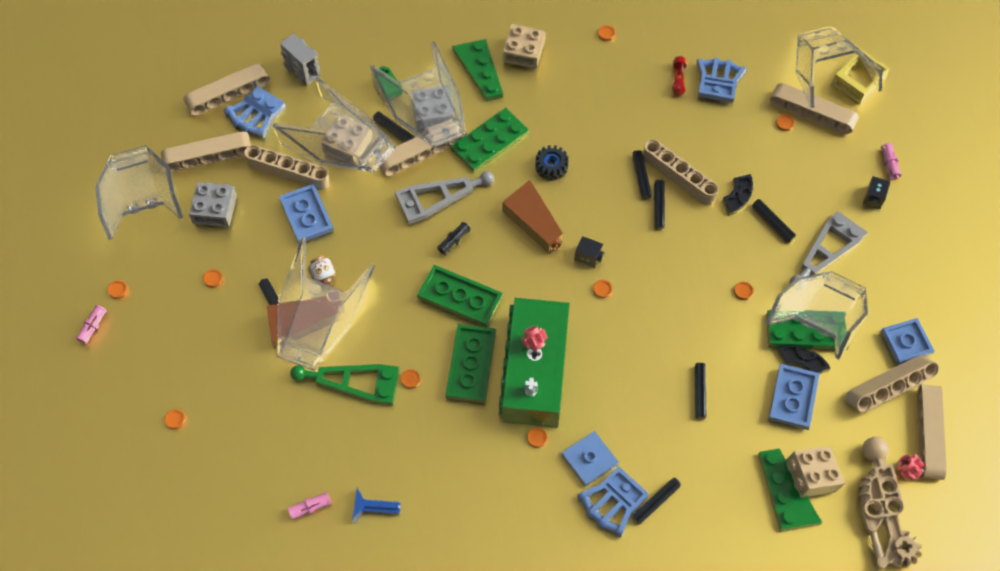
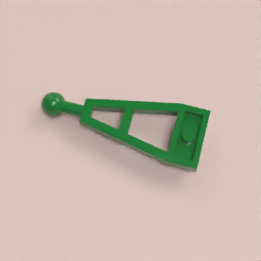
M383 364L319 367L318 372L308 371L304 367L297 365L290 371V376L295 381H301L304 378L315 379L316 385L374 404L393 406L399 375L398 366ZM378 373L374 395L348 387L350 375ZM343 374L342 384L326 380L324 375Z

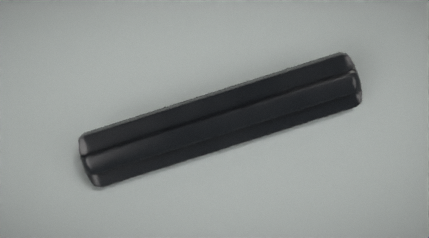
M377 111L373 115L375 122L402 141L407 142L415 138L414 135L383 113Z
M635 150L632 157L641 197L649 199L652 193L643 153L641 150Z
M657 179L654 183V227L657 230H663L665 226L664 180Z
M757 199L753 203L752 207L787 242L790 243L795 239L796 234L761 199Z
M261 279L259 286L269 305L282 304L269 279Z
M696 363L695 417L697 419H706V364Z
M672 478L632 516L633 521L640 525L680 488L681 483L678 479Z

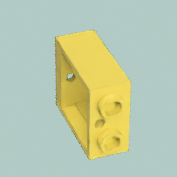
M860 49L835 74L832 85L861 104L885 80L889 68ZM857 65L876 77L867 88L848 76Z

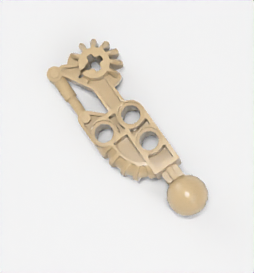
M873 436L868 438L862 446L865 458L873 462L874 468L868 472L867 476L861 478L862 483L859 484V490H861L858 494L859 499H861L860 516L864 522L866 532L871 535L876 568L883 570L891 563L896 567L904 564L906 568H909L911 563L916 565L918 563L917 558L922 556V552L919 551L922 548V544H916L918 537L910 538V532L901 528L899 515L904 510V503L893 464L886 465L885 459L889 454V446L881 437ZM882 485L888 486L891 492L885 491ZM888 505L894 506L897 512L890 511ZM867 508L874 509L876 515L868 513ZM882 522L885 525L889 539L885 554H883L876 533Z

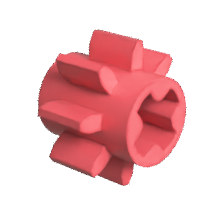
M532 326L523 332L525 337L521 338L524 347L535 351L545 346L544 340L548 337L544 329Z
M907 454L898 461L899 467L897 470L904 479L907 480L911 477L915 480L922 475L925 464L921 462V459L916 454L912 457Z

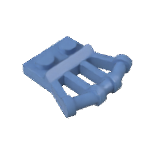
M716 57L709 60L697 59V68L701 76L698 97L733 103L736 85L746 73L747 68L744 66L740 67L732 63L731 60L723 61ZM713 66L711 76L707 75L705 67ZM717 67L725 68L723 78L716 77ZM730 70L737 73L733 80L728 79Z
M257 86L248 96H245L242 102L234 106H227L224 109V113L226 116H229L233 126L236 128L240 127L243 132L265 138L271 122L281 113L286 105L285 102ZM246 109L240 116L236 115V113ZM254 112L257 113L249 123H245ZM263 118H265L262 127H260V128L256 127V126L258 125V123H259Z
M618 466L601 484L579 493L577 497L579 501H582L587 511V516L590 519L593 518L601 529L605 528L617 533L616 536L622 537L630 515L648 498L649 493ZM605 491L606 494L593 506L589 497ZM612 498L617 504L603 517L598 511ZM623 508L626 512L620 526L610 522L609 520Z

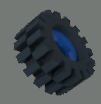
M548 145L547 149L543 147L542 151L539 150L538 155L536 154L535 164L539 176L542 177L544 175L546 180L550 177V181H553V177L556 180L559 179V176L563 177L564 173H567L569 157L567 152L563 151L561 147L557 149L556 145H554V148ZM550 160L555 161L554 165H550L548 163Z

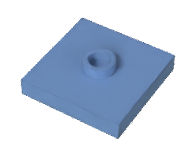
M918 318L882 328L880 331L897 365L903 364L919 355L926 357L935 352Z
M595 431L561 454L585 487L619 464L618 460Z

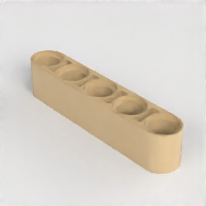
M256 63L186 94L184 102L190 113L197 116L248 94L257 86L261 88L270 82V77L263 65Z
M779 83L770 98V102L776 107L844 134L852 133L859 117L856 112L783 83Z
M450 121L380 154L377 162L385 175L391 176L450 148L451 145L463 138V135L456 124Z
M237 132L164 149L161 152L163 169L166 172H176L245 156V149L251 145L249 134Z
M651 139L645 143L643 157L647 163L701 203L712 205L716 201L718 194V185L657 140Z
M250 145L245 149L244 153L248 166L253 169L306 186L314 184L318 190H324L330 185L328 170L323 166L256 145Z
M919 355L852 388L846 395V402L860 412L869 411L934 378L938 374L939 365L931 359Z
M920 384L917 391L919 448L921 462L925 464L921 477L945 480L947 463L942 387Z

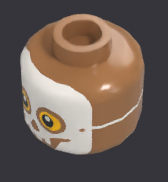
M321 256L310 261L311 264L308 270L313 282L321 283L323 286L333 281L332 277L336 275V270L331 259Z

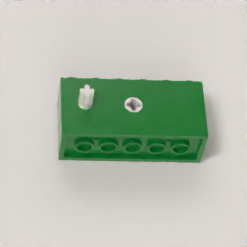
M514 298V305H510L501 395L499 398V415H502V422L558 428L570 303ZM532 326L544 329L548 337L544 340L545 346L535 351L524 347L521 338L525 337L523 332Z

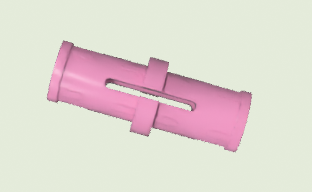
M892 143L883 144L884 146H881L884 155L883 162L888 169L889 178L896 180L902 176L898 167L899 160L895 156Z
M95 305L89 318L84 320V326L76 337L79 342L83 344L88 343L94 331L98 330V324L107 310L99 305ZM96 318L92 326L90 327L89 331H87L93 319Z
M325 492L311 499L309 497L305 498V501L288 507V510L293 520L309 512L312 514L314 510L330 505L331 501L328 493Z

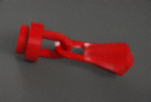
M677 56L673 60V68L676 69L672 91L676 95H683L686 92L683 69L687 67V61L683 56Z

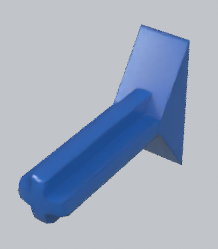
M357 488L353 522L355 523L364 512L398 515L401 510L400 502L365 500Z

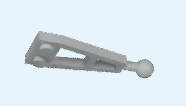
M485 171L479 178L470 181L468 177L413 185L395 191V196L408 224H412L432 216L473 192V187L481 184L485 186L491 185L494 182V175L489 171ZM458 186L465 187L452 195H450L447 189ZM440 190L444 199L423 210L416 194Z
M836 211L826 222L801 267L803 271L799 275L791 277L789 281L790 287L794 290L802 289L805 285V279L809 275L814 277L856 248L868 232L839 211ZM829 229L849 243L834 254L821 246ZM815 253L825 259L816 267L810 264Z

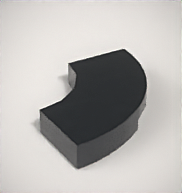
M751 174L733 178V191L722 199L728 216L741 211L749 202L753 191Z
M781 346L777 348V352L784 365L797 366L820 374L831 369L826 360L815 351L812 352L798 346Z

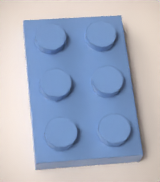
M314 184L279 196L299 244L334 231Z
M780 364L768 420L809 430L820 373Z

